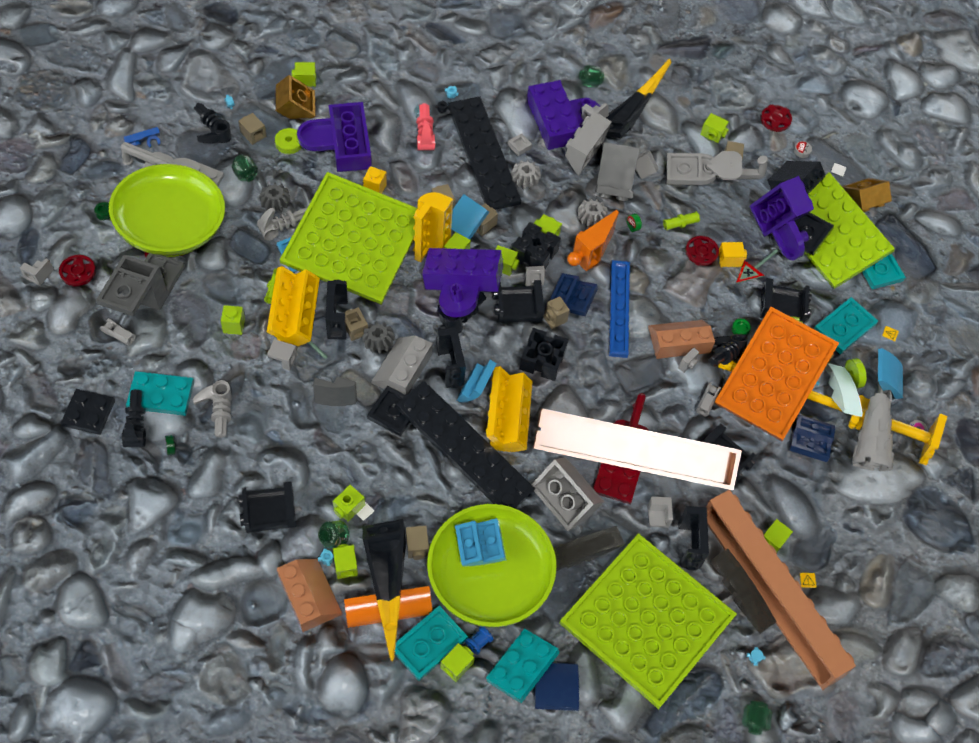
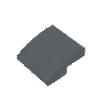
M337 377L335 383L315 378L313 382L315 403L327 406L356 404L357 391L355 381Z

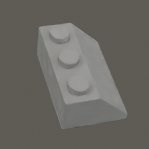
M595 111L590 117L587 116L582 124L583 127H578L574 134V139L570 138L566 144L568 149L565 156L577 175L582 173L598 151L611 125L610 120Z
M416 335L399 337L371 383L383 389L389 386L405 395L409 394L432 356L433 343Z
M566 457L554 459L532 483L535 487L534 492L567 531L572 530L590 517L604 503L602 498Z

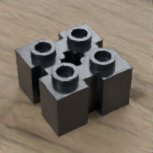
M529 222L522 231V238H517L511 250L518 252L517 260H519V264L523 265L525 262L529 264V267L544 266V269H546L549 259L552 260L559 250L561 237L549 231L545 234L542 232L541 227Z
M532 328L527 346H525L520 360L519 370L534 374V371L541 372V377L555 381L564 359L569 339L554 335L551 338L547 336L546 331Z

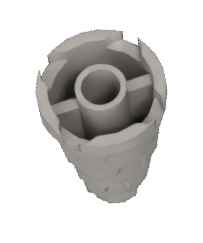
M875 393V396L870 398L862 430L859 432L858 442L853 453L852 464L855 467L874 471V468H880L879 471L893 470L892 415H890V399L887 398L886 394Z

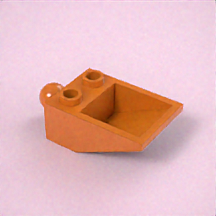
M617 210L576 235L574 250L567 257V261L571 266L580 265L585 271H588L600 262L614 234L619 214Z

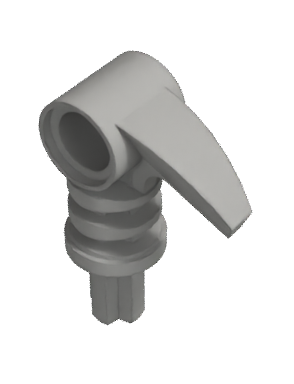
M269 208L257 221V226L263 238L270 241L279 235L278 230L282 232L284 227L287 230L290 228L289 225L293 228L297 227L296 223L301 221L307 208L293 213L288 210L286 211V216L280 214V218L275 216L274 220L272 219L275 209Z
M220 380L201 390L192 400L194 405L208 399L213 400L211 420L215 422L214 435L223 438L227 435V423L231 421L230 406L232 393L229 383Z

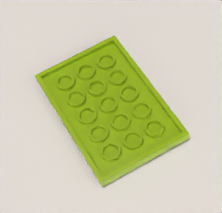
M830 172L808 194L814 210L810 213L834 225V229L814 256L806 251L804 253L833 289L894 252L895 248Z

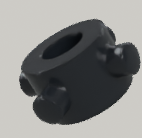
M440 101L438 105H435V108L441 114L450 109L445 101Z

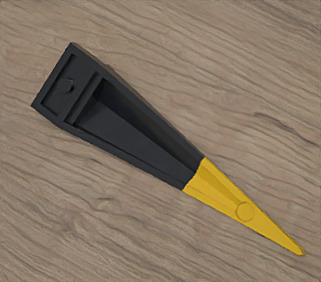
M668 59L639 90L608 113L609 116L606 119L611 121V125L606 137L623 138L627 131L633 128L670 66L671 59Z
M403 519L363 526V543L391 661L394 660L406 550L405 524Z

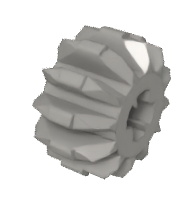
M528 160L526 162L520 161L519 164L515 163L511 172L512 180L514 183H517V188L522 186L524 190L526 187L532 189L533 186H537L541 178L539 166H535V162L529 163Z
M591 198L588 201L584 200L582 205L578 207V219L581 220V224H587V228L590 225L593 226L607 216V207L604 206V202L599 203L598 198L595 201Z

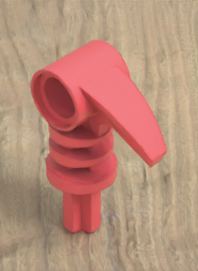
M423 103L419 106L420 116L416 119L418 125L417 150H435L433 117L430 116L429 105Z

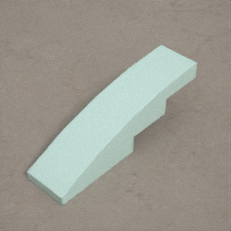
M827 363L825 371L831 376L828 384L834 390L831 398L843 413L862 417L863 412L860 398L851 375L845 367Z

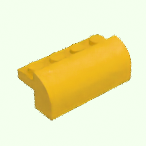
M431 192L422 195L418 199V208L414 214L415 225L413 228L415 230L413 238L415 246L413 251L415 252L416 261L422 262L429 248H444V245L451 238L453 198L441 193Z
M283 266L277 268L267 333L273 335L279 341L296 346H301L311 341L319 277L307 269L295 274Z
M501 366L495 367L491 378L492 388L490 408L488 410V427L486 428L487 438L490 439V445L498 451L518 452L527 450L533 381L524 372L509 375Z

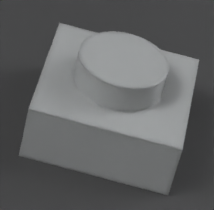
M522 133L508 141V146L518 156L532 149V143Z
M544 266L526 267V286H533L534 280H541L542 285H544Z
M693 348L682 358L678 369L683 373L689 368L693 369L698 363L699 351Z

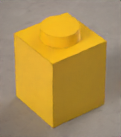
M370 166L363 178V186L382 194L387 185L386 171Z
M743 242L721 243L718 255L720 267L742 266L744 260L747 259V250L744 249Z

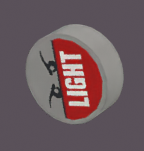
M805 141L797 142L794 147L795 155L800 158L808 157L812 151V146Z

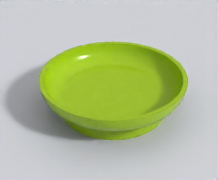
M176 164L152 165L129 174L116 186L109 201V215L117 233L135 248L165 257L185 255L207 243L219 230L225 213L223 195L214 181L198 170Z
M483 504L472 506L456 513L438 529L429 548L427 568L431 586L440 602L449 612L459 619L476 626L498 628L521 622L542 606L554 585L556 557L549 537L542 527L530 516L505 505ZM497 518L500 523L506 560L485 565L462 566L455 526L472 521L480 523Z

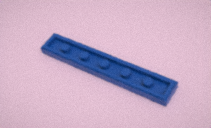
M612 260L609 329V356L628 358L630 262Z

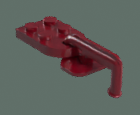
M639 393L635 403L632 405L633 412L630 422L620 419L615 421L614 424L649 431L647 427L638 424L644 408L645 394ZM601 463L593 489L600 496L631 505L640 471Z

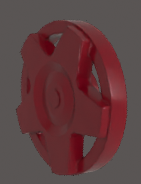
M773 104L768 105L762 111L760 118L763 126L774 132L785 131L792 123L790 110Z
M695 236L688 241L685 253L695 265H710L717 260L719 247L709 237Z
M85 255L70 256L59 267L61 279L69 286L88 284L96 272L94 262ZM83 260H86V261H88L89 263H88V264H84V263H83Z

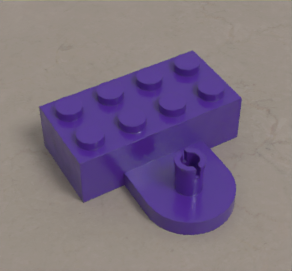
M561 80L528 86L527 102L547 150L566 147L569 139H574V134L578 127H583L582 107L585 104L592 108L596 105L600 107L597 102L590 98L569 100Z
M363 102L329 105L330 118L308 120L299 126L297 139L300 146L309 151L334 150L337 172L366 170L370 166L372 167Z
M797 176L780 183L750 205L763 236L766 237L773 234L780 251L789 260H796L802 257L805 251L804 242L809 240L807 232H800L795 221L814 210L812 200L805 190L804 183Z
M429 248L422 273L425 290H441L439 304L441 311L445 315L463 317L470 314L477 306L480 291L498 292L503 271L502 251Z

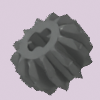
M275 182L274 185L267 184V188L262 187L259 198L263 208L266 210L274 208L275 212L276 210L282 212L283 208H288L290 195L288 189L284 188L283 184L277 186Z
M378 321L376 325L369 324V328H364V335L362 336L365 348L370 349L372 353L378 351L379 354H381V350L388 352V347H393L395 339L391 326L387 327L385 322L379 325Z

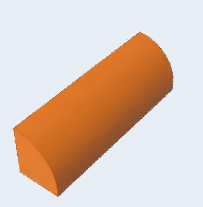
M429 586L401 590L398 620L426 616L432 612ZM376 594L344 599L348 628L382 623Z

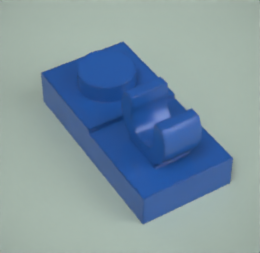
M155 127L125 136L124 142L138 147L141 145V142L147 140V146L151 148L150 141L156 140L157 144L160 145L158 137L160 136L159 128Z

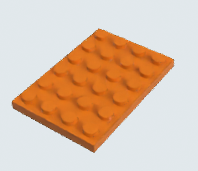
M770 307L714 404L783 441L839 342Z

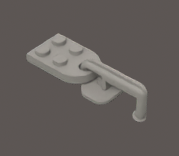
M127 142L121 144L124 165L132 164L133 159L130 157L132 155L146 161L142 168L159 164L182 165L200 171L214 181L217 186H219L224 177L223 172L188 158L173 160L171 156L162 152L152 153Z
M722 151L715 157L704 153H667V184L706 185L713 182L716 178L722 180L762 179L766 174L768 158L766 156L758 158L759 169H742V156L735 151Z

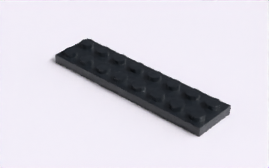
M481 97L448 102L450 114L484 204L486 203L495 210L521 205L520 195L512 180V175Z
M425 381L396 403L395 408L493 504L505 505L516 509L534 492L535 487Z

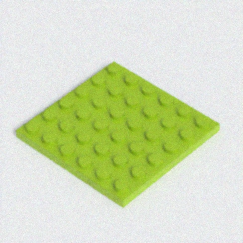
M326 172L280 258V263L300 272L307 269L325 282L333 280L347 281V291L382 305L413 243L415 230H413L415 225L414 214L417 208Z
M638 533L565 614L559 624L656 708L660 709L737 613Z

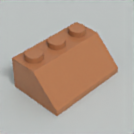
M703 320L648 326L656 359L686 356L693 348L698 350L699 354L711 353L715 343L711 326Z
M298 559L276 568L278 577L302 632L342 615L318 559Z

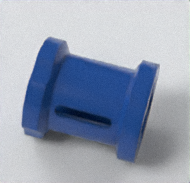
M479 627L477 633L465 640L468 648L476 655L480 653V649L488 642L491 643L494 640L485 627Z

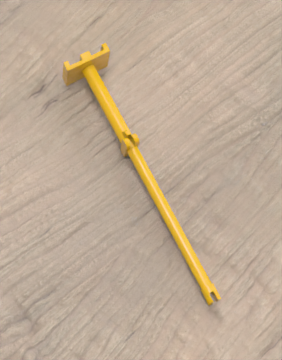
M734 361L726 365L720 363L718 367L731 372L737 363ZM811 391L807 398L842 411L834 400L826 395ZM863 395L859 396L863 412L862 417L851 415L848 424L851 429L856 427L857 430H860L863 426L865 412L868 410L870 399ZM939 414L928 432L892 419L891 431L924 442L919 463L927 465L929 458L933 457L935 449L939 448L948 416Z

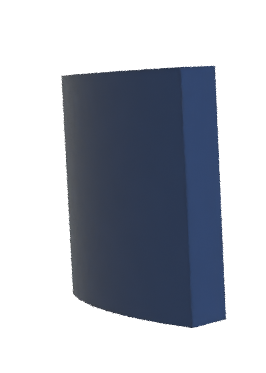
M562 273L549 301L560 296L569 308L570 313L586 317L598 286L594 283L580 281L579 276Z
M798 414L789 451L828 462L831 444L835 435V425Z
M552 663L535 685V709L579 711L578 664Z

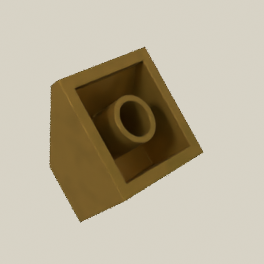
M291 75L286 76L276 84V111L289 119L314 118L315 90Z
M867 178L842 186L863 212L869 211L872 207H883L885 203L892 201L890 183L886 180Z

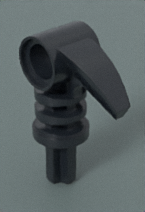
M196 103L194 110L201 116L200 121L212 131L211 133L198 135V141L202 143L229 142L232 138L229 122L219 118L213 109H207L202 103Z
M480 292L474 311L463 317L447 316L441 311L440 305H438L440 321L446 328L457 327L458 334L461 333L463 323L479 312L478 307L486 300V296L483 292Z
M742 334L714 337V344L721 346L716 349L715 355L709 358L711 366L716 367L720 363L726 365L734 358H741L747 347L748 337Z
M134 389L130 391V407L125 408V413L129 416H126L125 428L122 432L123 447H145L146 431L141 429L144 428V423H141L144 421V416L141 415L146 413V409L142 407V390Z

